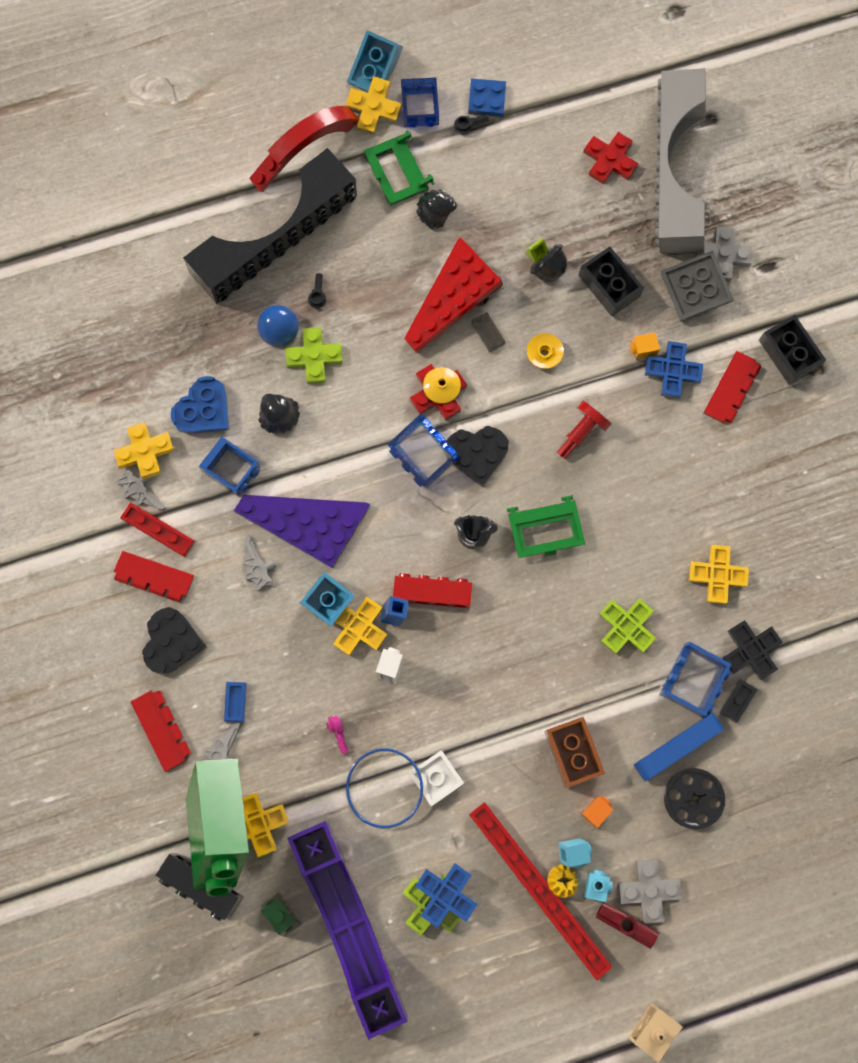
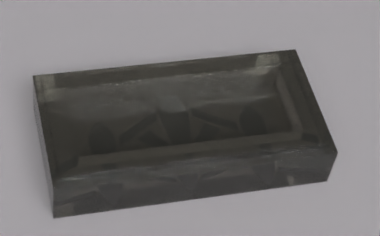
M487 312L471 320V324L489 353L505 345V340Z

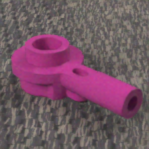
M329 716L328 722H326L327 728L330 733L333 732L335 734L341 754H345L349 750L343 738L345 735L342 723L338 716Z

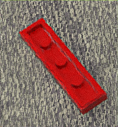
M131 502L120 517L121 520L184 558L195 543L193 539Z

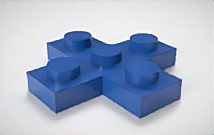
M668 341L665 358L647 356L645 376L663 378L661 396L680 398L682 381L701 383L703 364L685 361L686 343Z
M456 863L453 864L444 880L426 869L415 887L432 898L421 914V917L438 928L450 910L467 922L478 905L461 893L472 874Z

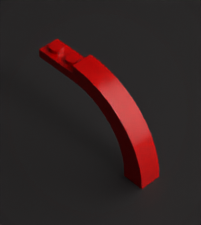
M348 106L329 107L306 117L284 133L268 149L269 155L249 179L260 192H264L289 161L302 149L325 135L334 132H349L359 121V118Z

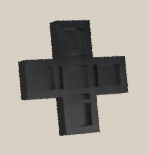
M744 620L727 631L738 647L723 657V660L731 663L729 669L733 674L750 664L761 681L778 670L768 652L783 642L772 626L755 636Z

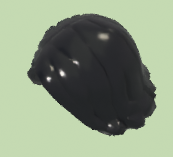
M442 189L430 190V192L424 193V196L419 198L416 204L418 206L416 213L420 217L421 222L425 223L427 227L429 226L431 229L434 227L439 228L443 227L449 214L457 208V203L453 197L447 192H443Z
M554 245L542 260L531 265L530 273L532 275L539 274L551 281L561 277L567 269V258L562 250L563 245Z
M265 394L261 400L260 417L258 419L259 423H261V428L269 433L284 434L286 431L292 430V426L297 425L300 416L298 403L293 401L292 398L282 395Z
M460 516L454 522L458 531L459 541L468 549L484 547L491 534L496 533L498 530L497 524L493 520L483 516Z

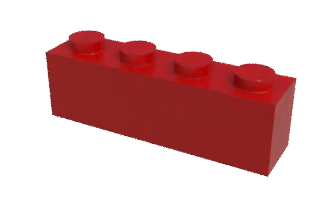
M400 573L399 576H395L393 597L408 600V603L470 609L472 582H468V579L459 578L457 581H450L447 577L430 579V576L419 575L416 578L406 573Z

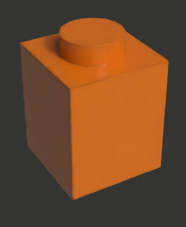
M596 796L580 815L594 828H598L613 811L610 807L612 803L604 796L602 798Z

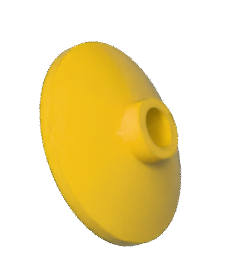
M540 333L532 337L528 342L526 352L529 361L534 366L549 369L558 365L562 360L564 348L556 336L549 333ZM546 351L548 355L544 356L541 352Z
M444 367L431 370L423 382L426 396L431 401L439 404L453 401L458 396L461 388L458 375L451 369ZM444 381L446 384L441 386L439 382Z

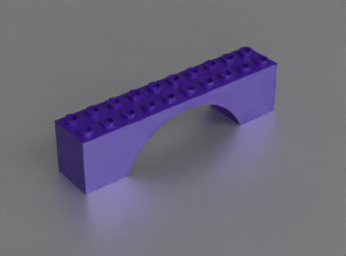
M324 821L288 837V842L301 874L316 901L345 974L351 999L368 1040L408 1022V1014L329 821Z

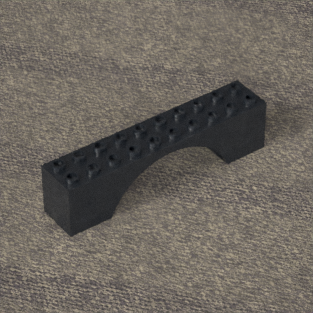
M328 148L299 169L302 182L299 203L289 220L278 230L260 239L244 242L227 241L212 235L183 257L190 275L216 304L225 301L230 293L234 290H239L243 283L256 277L260 270L269 267L273 260L277 257H282L291 246H296L304 236L312 234L317 226L325 224L330 216L339 213L343 206L347 203H352L356 199V178Z

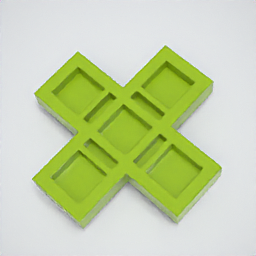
M321 327L302 329L304 346L285 348L287 368L306 367L307 384L326 382L324 365L343 363L341 343L323 345Z
M639 598L626 612L612 599L598 614L613 627L600 642L614 654L627 641L641 653H644L656 639L655 636L642 626L654 610Z
M443 874L440 878L444 880L446 875ZM414 877L403 891V894L418 907L405 923L422 936L431 923L421 917V914L432 898L415 887L419 879ZM449 910L440 925L450 933L461 918Z

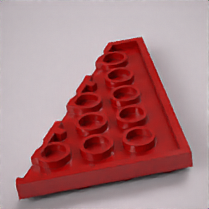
M461 237L455 243L404 338L416 353L503 284L495 272Z

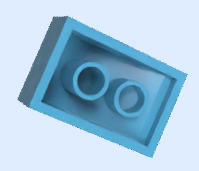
M366 30L347 82L369 91L373 76L388 81L398 62L403 46Z

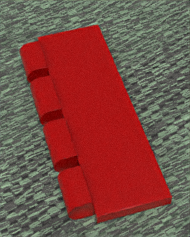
M739 351L735 352L703 414L722 423L724 421L733 422L738 413L736 409H740L746 397L745 394L749 392L754 382L753 378L757 377L762 367L756 363V359Z
M122 551L113 571L116 573L115 581L128 584L132 578L130 586L146 591L149 584L148 592L164 597L167 590L166 598L179 603L183 596H187L194 579L193 574Z
M151 690L132 700L131 704L164 772L187 761L185 757L190 755L191 751L186 741L178 744L177 741L184 737L177 723L169 726V723L175 719L168 706L160 708V706L166 703L161 691L158 690L153 693Z

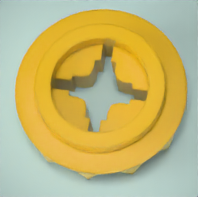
M562 864L553 867L548 874L547 880L550 890L561 898H568L574 895L578 889L579 881L575 875L576 871H572L570 867ZM563 876L564 879L569 880V882L566 883L565 886L563 882L558 881L559 879L563 878Z

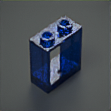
M436 77L401 79L404 127L416 128L417 126L433 127L439 125ZM432 94L434 114L408 115L406 95Z

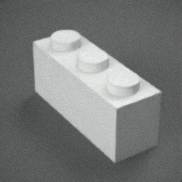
M390 647L388 650L383 649L376 670L377 679L397 684L403 665V655L400 654L399 650Z

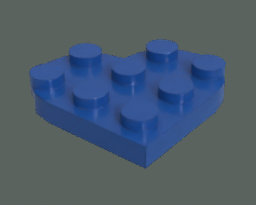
M210 376L198 378L192 387L189 388L188 396L180 398L174 407L171 408L170 416L177 430L190 434L229 430L227 394L224 385L219 380Z

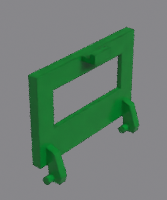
M408 130L403 135L364 150L372 172L390 206L429 190L428 183L435 184L431 174L427 175L428 177L424 179L405 141L406 139L413 140L411 132ZM390 149L393 150L410 184V187L394 193L376 155Z
M573 495L561 497L562 501L565 500L564 503L515 512V510H518V506L507 508V512H511V514H508L518 559L543 553L546 556L556 555L557 550L585 545L575 500L570 501V499H573ZM569 519L573 537L525 547L522 529Z

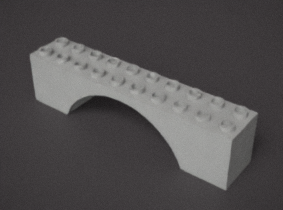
M706 68L661 71V78L658 79L656 247L660 248V254L704 251L705 241L704 201L696 199L679 186L671 173L669 163L673 150L681 137L693 126L706 120Z

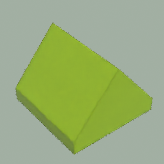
M541 238L528 248L525 253L536 263L543 259L549 250L544 239Z

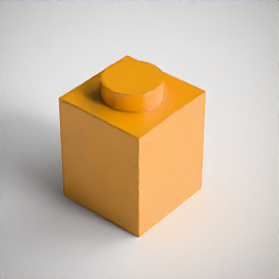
M656 332L634 336L629 345L632 355L634 354L635 360L644 359L647 356H657L660 351Z

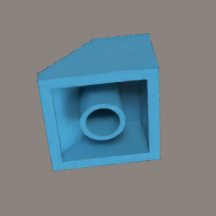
M323 572L299 604L331 627L355 595L327 573Z

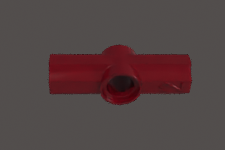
M605 902L602 903L595 917L649 949L655 944L659 934ZM629 919L632 923L631 929L624 931L622 923Z

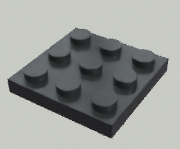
M713 251L661 271V276L680 322L729 304L734 300Z

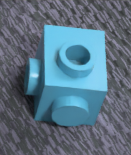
M577 838L558 843L560 862L567 867L580 868L584 864L591 862L590 855L592 854V849L589 842Z
M593 870V874H587L583 897L606 902L607 894H611L612 882H610V877L605 876L606 872Z

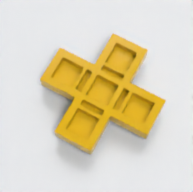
M373 76L368 93L353 88L350 89L346 106L361 112L357 129L375 134L380 118L397 123L402 103L386 99L391 85L390 81Z
M145 422L128 427L127 431L131 444L113 450L119 469L138 464L143 480L161 474L157 457L174 452L169 433L166 432L150 438Z
M711 545L709 563L690 562L688 582L708 584L706 603L726 605L728 602V586L748 587L749 567L730 566L731 547Z
M367 596L356 612L346 607L334 622L342 627L343 631L333 645L348 656L351 655L360 640L377 651L387 637V633L372 623L383 608Z
M257 792L243 797L247 840H252L257 857L276 851L277 847L271 830L289 824L283 804L264 811Z

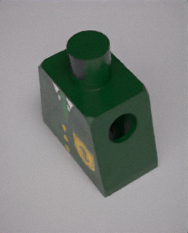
M279 893L262 905V913L280 936H287L301 925Z

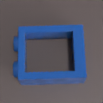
M223 437L218 440L199 465L203 473L236 496H239L240 493L243 494L249 486V481L252 478H256L260 472V464L257 460ZM227 450L251 465L236 487L212 471Z

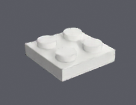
M442 750L418 766L423 780V795L430 806H433L464 784ZM413 769L409 774L420 789L418 774Z

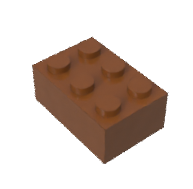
M584 716L544 731L565 788L605 774Z

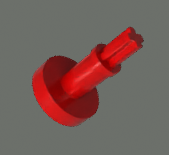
M584 400L576 407L584 414V417L567 434L568 439L556 452L564 459L567 458L576 446L580 447L582 441L596 425L605 432L611 426L609 420Z

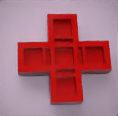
M617 132L608 145L593 136L583 153L597 161L588 175L602 184L605 183L613 171L629 180L639 164L625 155L633 140Z
M432 364L416 373V377L422 386L426 375L435 369ZM455 370L454 372L460 379L461 391L467 387V384L459 371ZM444 381L439 382L441 386L446 384ZM424 389L410 397V401L419 415L434 406L437 407L445 421L461 412V408L455 399L445 404L435 403L426 396Z

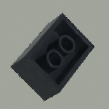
M610 246L580 267L578 276L611 316L620 312L642 295L644 287Z
M796 315L765 331L759 339V342L788 385L819 369L826 361Z

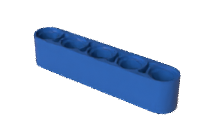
M711 713L633 765L645 782L722 732L724 728L714 713Z

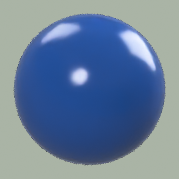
M273 305L266 308L260 314L257 329L264 342L274 347H282L290 344L296 338L299 331V322L295 313L288 307Z

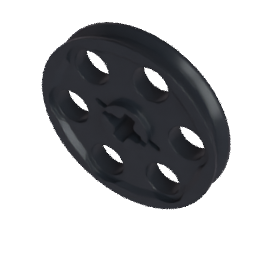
M690 768L676 773L669 780L664 791V804L669 816L680 826L688 829H703L714 824L722 815L725 807V793L721 783L714 775L703 769ZM684 774L691 775L692 783L690 785H685L682 782ZM704 778H709L712 781L710 789L703 788L702 780ZM672 789H677L680 793V798L676 801L672 800L669 796ZM692 793L695 796L705 794V796L697 800V804L695 802L684 803V801L692 797ZM711 797L718 798L719 806L717 808H712L709 805ZM680 808L687 811V817L684 820L677 817V811ZM699 812H703L707 816V821L704 824H700L697 821L696 817Z

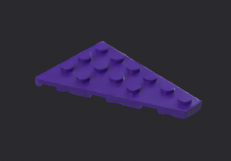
M243 495L234 512L328 567L333 568L370 508V504L367 502Z

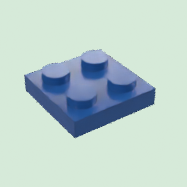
M471 78L468 114H487L488 116L503 117L506 81Z

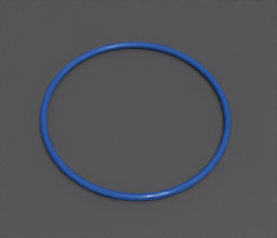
M389 748L375 749L362 755L353 764L346 781V796L352 811L364 823L376 828H393L408 821L419 808L423 796V780L416 764L404 753ZM380 751L394 752L406 758L415 768L420 781V796L416 807L407 818L392 825H377L365 820L353 807L349 795V781L356 765L366 756Z

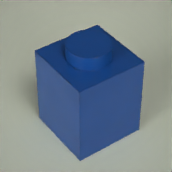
M390 596L383 605L381 622L400 627L406 619L409 601Z

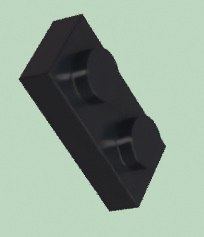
M740 679L719 713L734 723H738L756 694L757 689Z

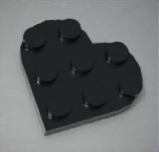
M485 426L475 434L460 429L448 437L445 443L446 458L454 467L483 487L508 452L509 440L501 430L491 426Z
M167 607L156 611L147 622L151 640L143 648L142 654L146 666L151 671L158 674H169L177 670L207 646L178 610Z

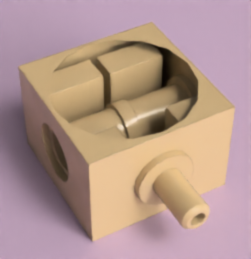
M651 1003L628 1038L659 1063L683 1027Z

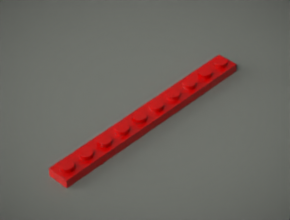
M485 802L482 803L469 816L595 980L601 978L612 968L610 963L559 897L550 890L548 883Z

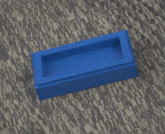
M226 682L224 722H245L246 682Z

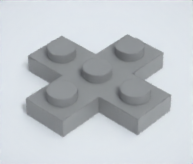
M717 226L715 229V243L704 242V251L696 252V257L713 251L725 280L731 281L733 265H751L752 247L734 245L735 228Z
M657 859L636 861L638 881L618 883L620 904L640 903L642 923L644 924L664 922L662 901L682 899L680 879L659 880Z

